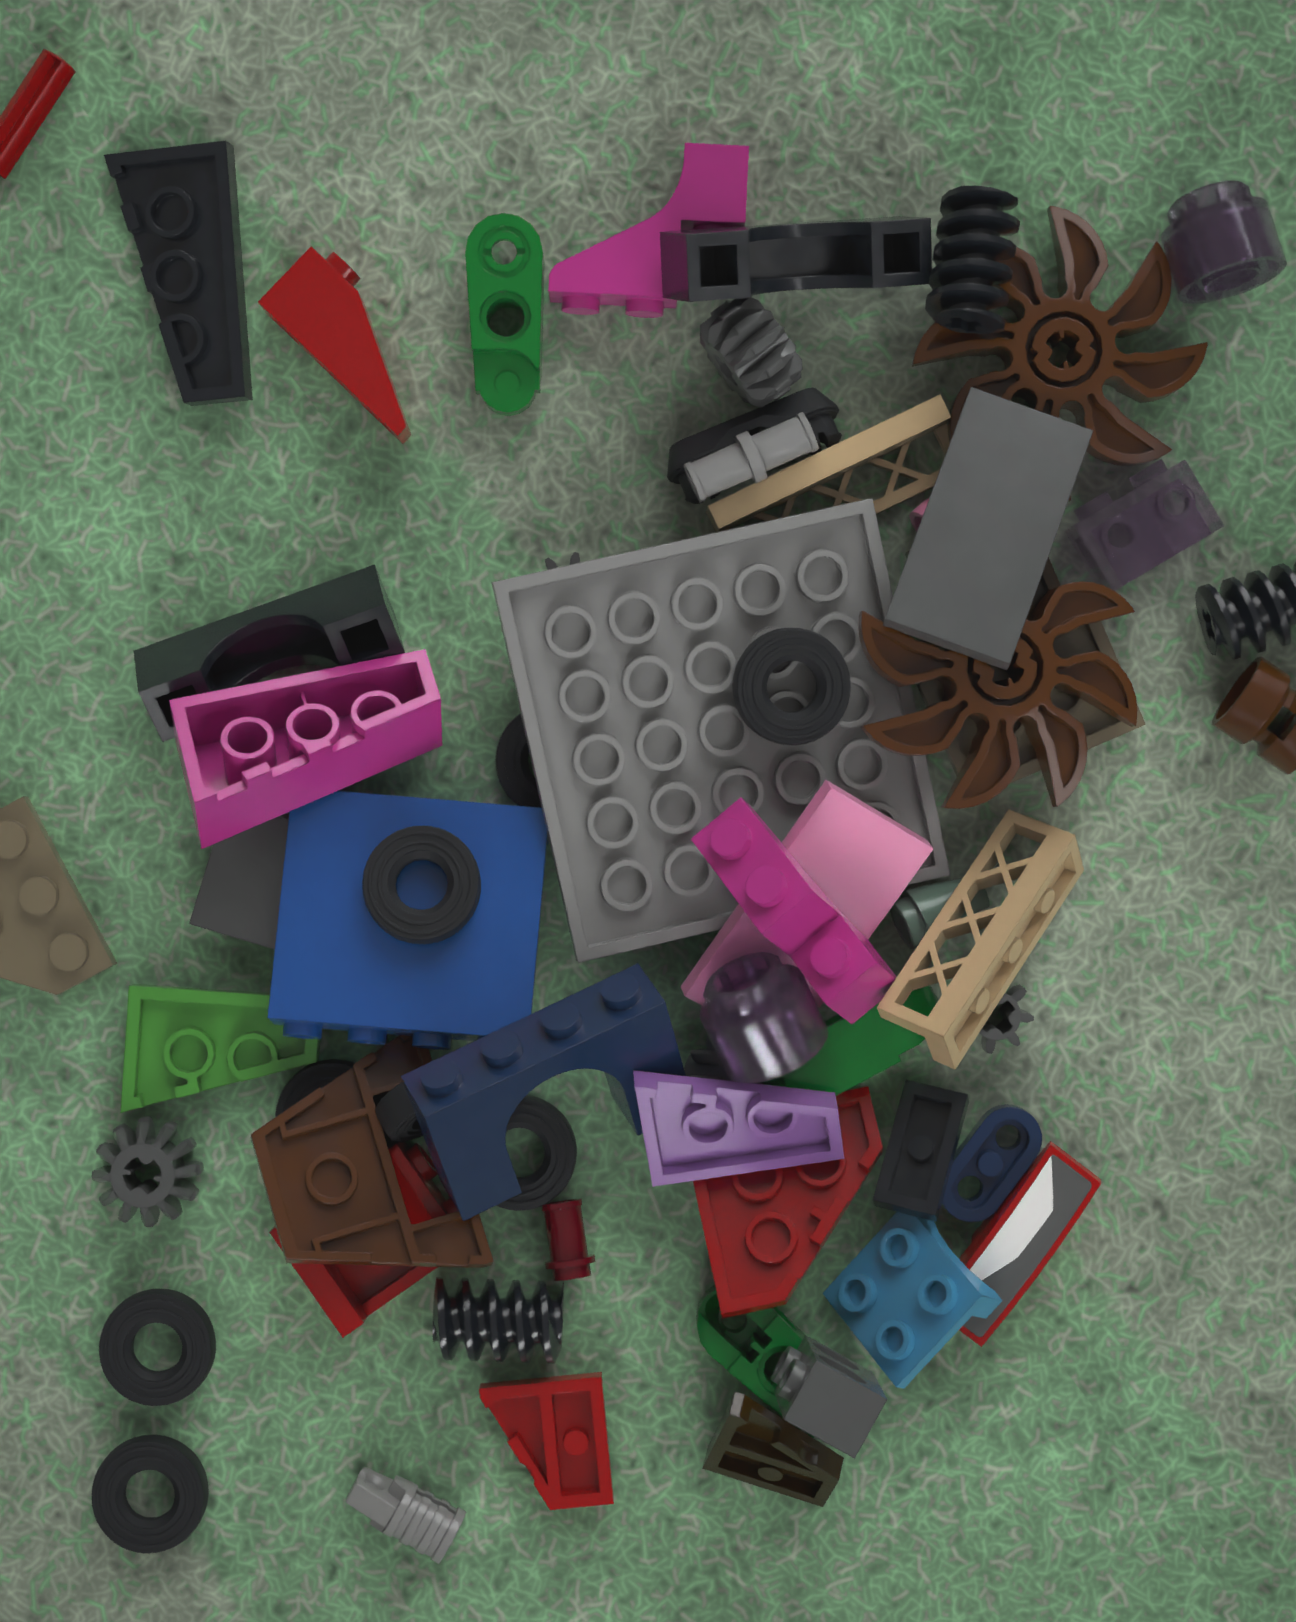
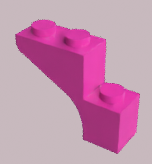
M685 143L682 173L676 190L668 203L654 216L557 263L549 274L548 293L550 302L562 303V312L577 315L600 313V305L625 306L626 315L639 318H658L663 316L664 308L676 309L677 300L663 298L660 232L745 226L749 146Z
M742 797L691 838L760 933L791 957L828 1007L850 1024H853L883 999L896 979V975L866 936L836 908L755 810Z

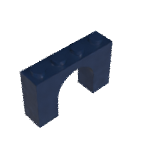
M638 963L401 1076L439 1179L463 1221L522 1193L507 1151L506 1129L510 1117L518 1104L530 1091L544 1081L558 1074L576 1069L603 1071L611 1096L639 1136L643 1134L634 1086L633 1070L686 1076L666 1002Z

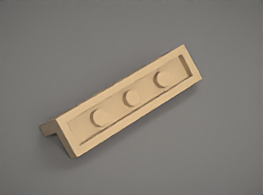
M941 394L770 475L767 479L754 483L708 505L706 513L715 532L729 530L752 518L763 522L778 519L764 512L785 502L786 505L781 518L790 515L795 498L808 491L835 499L833 506L841 505L842 502L860 501L861 499L845 494L852 471L867 463L892 472L884 496L873 501L877 515L934 487L940 469L926 475L902 465L910 442L931 432H934L944 455H946L950 444L947 423L952 417ZM900 448L895 464L879 458ZM843 475L838 491L822 486V484ZM899 475L915 480L893 491Z
M1008 809L877 1006L880 1017L924 1036L933 1060L956 1070L1083 873L1084 867L1075 834ZM1016 834L1041 843L1033 857L1006 865L1003 853ZM998 862V863H999V867L994 868V866H995L996 863ZM1018 879L1013 886L1012 880ZM1005 883L1008 895L1001 906L976 914L973 913L971 901L979 890ZM966 911L967 916L961 918L963 913ZM986 928L982 935H980L979 930ZM972 932L976 944L969 955L941 964L938 951L944 942ZM933 962L934 967L928 968L930 963ZM952 979L950 984L947 986L946 980ZM939 983L942 996L929 1016L903 1006L912 990Z

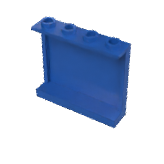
M336 791L290 811L267 1018L275 1025H284L283 1036L292 1038L322 1039L323 1029L348 1031L347 1041L354 1043L385 1045L387 1034L413 1036V1047L451 1050L452 1039L476 1041L532 1014L546 850L549 842L542 808ZM412 826L437 827L458 837L473 854L481 878L479 903L468 923L453 936L431 944H412L398 940L386 933L374 921L363 897V873L367 860L373 850L387 836L400 829ZM414 861L405 866L398 875L396 882L398 897L405 905L413 909L425 910L432 908L446 894L447 876L440 866L431 861Z

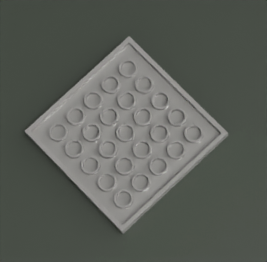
M873 498L491 582L575 959L578 963L712 932L723 927L739 903L695 846L691 838L740 797L755 810L782 843L824 781L827 780L929 841L934 849L908 885L950 875L926 755L903 756L892 753L873 742L861 728L863 725L917 712L911 685L897 687L881 677L870 665L860 643L858 631L859 613L865 611L884 622L893 598ZM802 628L822 635L840 651L849 670L851 691L845 713L829 733L807 744L782 745L760 737L743 721L734 702L732 683L739 658L754 640L776 629ZM786 661L779 664L771 672L767 682V693L771 702L778 709L785 712H796L805 708L812 701L816 691V681L812 671L799 661Z

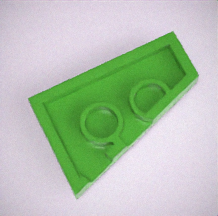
M141 984L129 985L120 1113L316 1063L319 1061L321 1039H301L283 1036L284 1025H275L267 1018L270 993Z

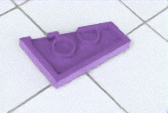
M633 1070L634 1086L652 1187L844 1159L835 1092Z

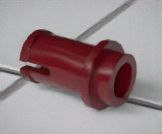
M582 1198L550 1202L541 1206L542 1211H544L551 1261L545 1262L546 1269H552L554 1281L591 1276L590 1263L595 1262V1255H588L581 1209Z

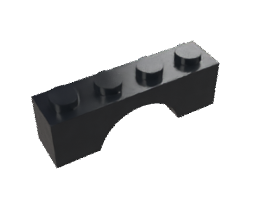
M893 216L660 232L663 298L686 302L750 298L757 294L791 290L929 284L930 271L932 270L931 218Z
M374 564L142 647L133 652L138 693L162 742L175 738L169 700L252 684L270 674L295 666L322 665L333 668L403 654L405 650L394 610Z

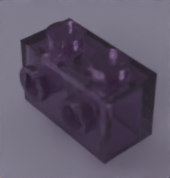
M1160 459L1128 478L1134 490L1113 502L1106 491L1074 510L1080 522L1067 529L1065 533L1095 583L1116 591L1224 527L1223 522L1186 460L1168 469L1164 461Z

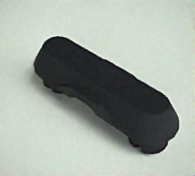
M813 387L783 397L765 405L763 408L754 409L673 444L669 449L667 478L671 483L681 484L687 502L701 504L704 501L699 502L686 475L685 463H692L736 443L735 436L748 431L752 436L789 420L800 412H803L807 417L818 443L819 449L817 451L807 453L814 455L822 451L820 443H824L827 448L839 443L842 434L838 432L834 422L839 408L833 401ZM718 492V493H716V494H714V495H712V496H709V497H710L711 499H713V498H715L716 496H718V495L720 494V492Z

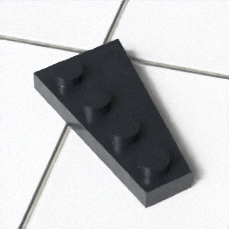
M225 140L104 155L110 176L116 180L123 205L120 207L127 229L134 236L143 264L140 269L147 291L153 295L161 320L159 328L183 402L190 406L253 400L234 146Z

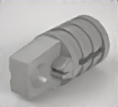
M363 1467L359 1472L346 1498L347 1504L371 1519L370 1525L391 1538L393 1536L400 1543L415 1548V1551L428 1555L432 1561L438 1564L449 1549L466 1514L465 1510L451 1506L444 1499L436 1498L433 1493L418 1488V1485L397 1475L393 1480L367 1467Z

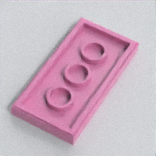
M827 780L824 781L782 841V844L829 900L868 940L934 849L925 838ZM739 904L680 986L685 997L785 1052H788L787 1048L795 1043L823 1004V1000L791 957L760 933Z

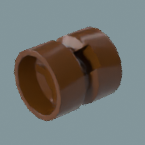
M1260 656L1251 662L1235 681L1219 705L1212 719V725L1240 744L1253 740L1257 743V755L1284 774H1291L1296 770V690L1294 691L1290 688V675ZM1282 706H1284L1289 711L1275 731H1273L1268 726Z

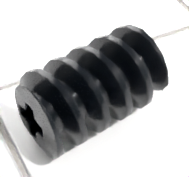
M977 185L960 186L949 190L942 196L940 212L943 217L938 221L936 231L939 242L934 246L932 258L936 266L930 271L929 285L932 291L927 295L925 310L937 324L960 333L990 334L1004 330L1006 320L1001 315L990 312L989 309H1001L1008 306L1009 294L992 285L1006 284L1012 280L1013 270L1009 266L997 261L1015 257L1017 246L1002 236H1011L1019 231L1020 221L1015 216L1003 212L1011 210L1018 205L1017 197L1006 191Z
M1296 562L1293 566V571L1284 563L1272 566L1268 578L1259 570L1247 573L1244 586L1238 579L1231 577L1222 581L1219 592L1210 584L1198 587L1195 594L1197 614L1205 643L1212 655H1216L1217 646L1223 644L1233 660L1241 658L1242 639L1247 637L1257 653L1266 651V632L1273 631L1282 646L1291 644V625L1296 624Z
M436 1277L433 1302V1342L438 1341L445 1360H453L460 1342H464L470 1361H478L486 1343H490L496 1362H504L511 1344H515L522 1363H529L536 1346L541 1345L547 1363L555 1364L562 1348L564 1282L556 1300H551L545 1281H538L531 1299H526L519 1280H513L506 1297L500 1298L494 1279H487L480 1297H474L468 1278L461 1279L455 1296H448L443 1277Z

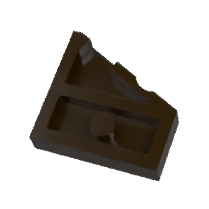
M735 1392L708 1445L702 1469L824 1507L839 1481L844 1457L745 1394Z

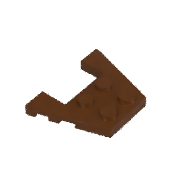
M398 1035V1037L373 1053L372 1051L353 1064L351 1069L323 1088L319 1087L251 1134V1142L286 1263L484 1268L493 1264V1257L479 1214L463 1221L457 1211L417 1224L410 1223L382 1126L377 1118L374 1099L384 1097L389 1091L402 1082V1075L432 1061L429 1049L412 1046L413 1036Z

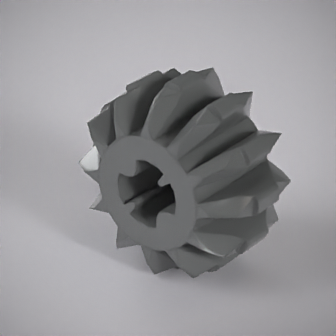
M750 297L736 298L729 303L725 301L710 313V318L700 325V343L707 351V358L718 370V375L723 377L728 383L731 391H736L743 402L763 408L772 400L777 401L791 390L790 386L801 378V371L803 370L802 359L795 351L796 345L785 333V328L774 319L772 312L765 310L759 300Z
M144 1116L138 1120L136 1134L129 1126L123 1123L113 1130L114 1138L118 1145L104 1142L98 1146L96 1153L101 1159L111 1164V1166H102L92 1171V1180L99 1183L111 1182L112 1188L104 1192L99 1197V1201L103 1206H106L117 1198L122 1200L124 1203L118 1214L120 1221L128 1222L135 1215L137 1209L140 1208L141 1220L144 1226L153 1227L158 1222L160 1210L165 1216L174 1220L183 1212L178 1198L193 1201L197 1197L199 1189L184 1178L200 1175L204 1171V1165L199 1161L184 1162L183 1156L197 1145L192 1137L185 1139L177 1146L171 1142L177 1132V1123L168 1121L156 1136L152 1117ZM137 1157L144 1165L152 1161L159 1165L161 1172L154 1177V1180L160 1182L159 1186L152 1179L141 1182L137 1178L135 1171L142 1166L141 1163L136 1162Z

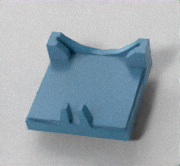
M896 1212L822 1293L895 1387L903 1389L971 1316L986 1319L1003 1301L992 1288L970 1271L952 1252L939 1234L934 1221Z

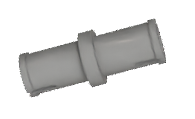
M800 412L795 417L752 436L748 431L735 436L736 443L692 463H685L684 469L699 502H702L707 497L748 479H752L754 483L767 479L766 471L806 453H813L819 447L807 417L803 412Z

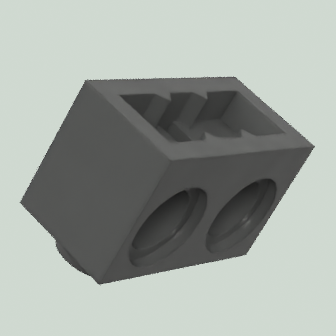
M807 1335L804 1336L798 1349L791 1346L786 1348L771 1377V1381L778 1384L774 1393L785 1421L854 1459L887 1401L872 1371Z

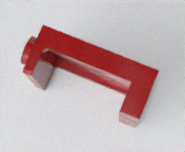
M405 1141L392 1142L387 1146L411 1224H417L457 1212L450 1198L446 1200L432 1181L438 1173L432 1159L419 1143L409 1147ZM275 1225L269 1233L282 1250ZM291 1263L342 1338L364 1324L367 1317L438 1268Z

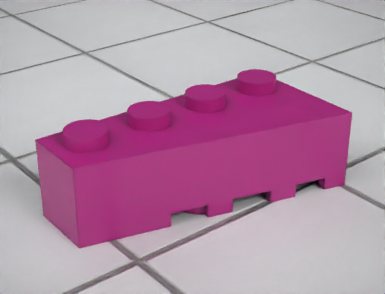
M426 649L169 700L177 751L201 849L442 746L441 697Z

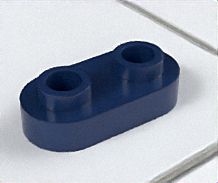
M1009 1104L995 1106L980 1118L955 1153L942 1201L943 1206L952 1216L966 1222H978L985 1220L996 1212L1040 1152L1042 1133L1035 1118L1024 1109ZM1004 1125H1013L1018 1131L1017 1141L1010 1147H1001L996 1142V1133ZM966 1176H975L980 1181L979 1192L971 1198H964L958 1193V1184Z

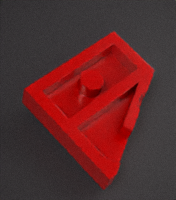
M602 1372L480 1383L479 1395L482 1403L491 1410L506 1434L509 1446L519 1462L528 1469L534 1479L536 1489L550 1510L614 1504Z

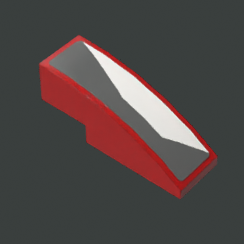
M1052 1141L1046 1145L996 1212L980 1224L972 1235L971 1244L959 1257L970 1271L992 1288L1003 1300L986 1319L971 1316L959 1329L981 1347L1038 1277L1101 1185L1099 1177Z

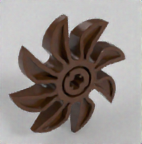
M1049 206L1047 212L1058 268L1057 289L1059 298H1051L1043 292L1042 279L1035 258L1026 251L1016 247L1015 257L997 261L1009 266L1013 270L1012 280L1006 284L992 286L1009 294V302L1006 307L1016 314L1017 322H1006L1003 331L990 334L955 332L935 322L921 338L913 356L912 367L966 356L986 357L996 355L1004 362V371H994L970 378L958 392L950 409L952 418L948 421L949 442H951L969 390L973 387L1007 400H1011L1013 397H1021L1028 403L1029 408L1060 418L1059 411L1061 409L1071 411L1075 416L1077 425L1094 430L1086 452L1103 462L1117 466H1137L1153 462L1169 453L1172 449L1124 416L1113 402L1104 397L1102 387L1103 385H1109L1117 392L1139 403L1153 402L1165 398L1183 387L1196 374L1204 360L1208 342L1154 353L1134 352L1124 354L1120 352L1116 347L1115 338H1125L1148 331L1159 320L1166 309L1172 286L1171 269L1167 256L1156 241L1121 296L1106 311H1100L1091 304L1090 294L1096 289L1109 266L1103 242L1092 226L1079 215L1067 209ZM1050 341L1052 348L1060 341L1067 344L1070 350L1066 358L1072 364V367L1069 368L1067 361H1064L1059 367L1052 365L1048 360L1052 354V349L1046 342Z
M1072 582L1047 591L1032 612L1031 619H1026L1011 663L1008 669L1004 670L1010 673L1009 678L996 682L992 681L995 670L986 665L987 663L947 648L943 651L936 646L917 641L903 632L883 626V621L865 611H861L858 622L860 643L870 665L881 677L897 687L924 683L934 679L939 681L944 688L943 699L938 703L931 704L915 713L863 725L861 728L873 742L892 753L903 756H922L948 749L964 726L966 718L970 717L974 720L977 732L972 739L968 757L941 808L962 809L974 807L991 800L1002 792L1015 777L1020 766V758L1013 727L1018 720L1024 725L1026 735L1035 749L1052 806L1058 807L1070 797L1078 786L1085 770L1088 748L1083 724L1063 709L1053 705L1050 697L1053 687L1060 692L1086 701L1131 727L1136 726L1138 708L1132 683L1118 663L1100 651L1060 658L1053 649L1054 639L1056 636L1068 633L1077 627L1127 615L1135 611L1126 599L1116 591L1094 582Z

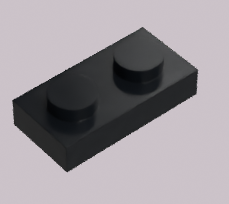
M906 1079L873 1196V1202L876 1207L937 1222L969 1104L968 1094Z

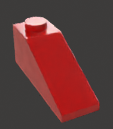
M311 246L258 303L271 319L389 432L404 444L411 436V432L366 306L358 290L354 288L361 278L335 252H332L324 259Z

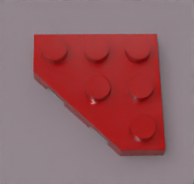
M868 1086L844 1091L836 1096L844 1159L693 1181L722 1319L787 1304L883 1153V1146Z

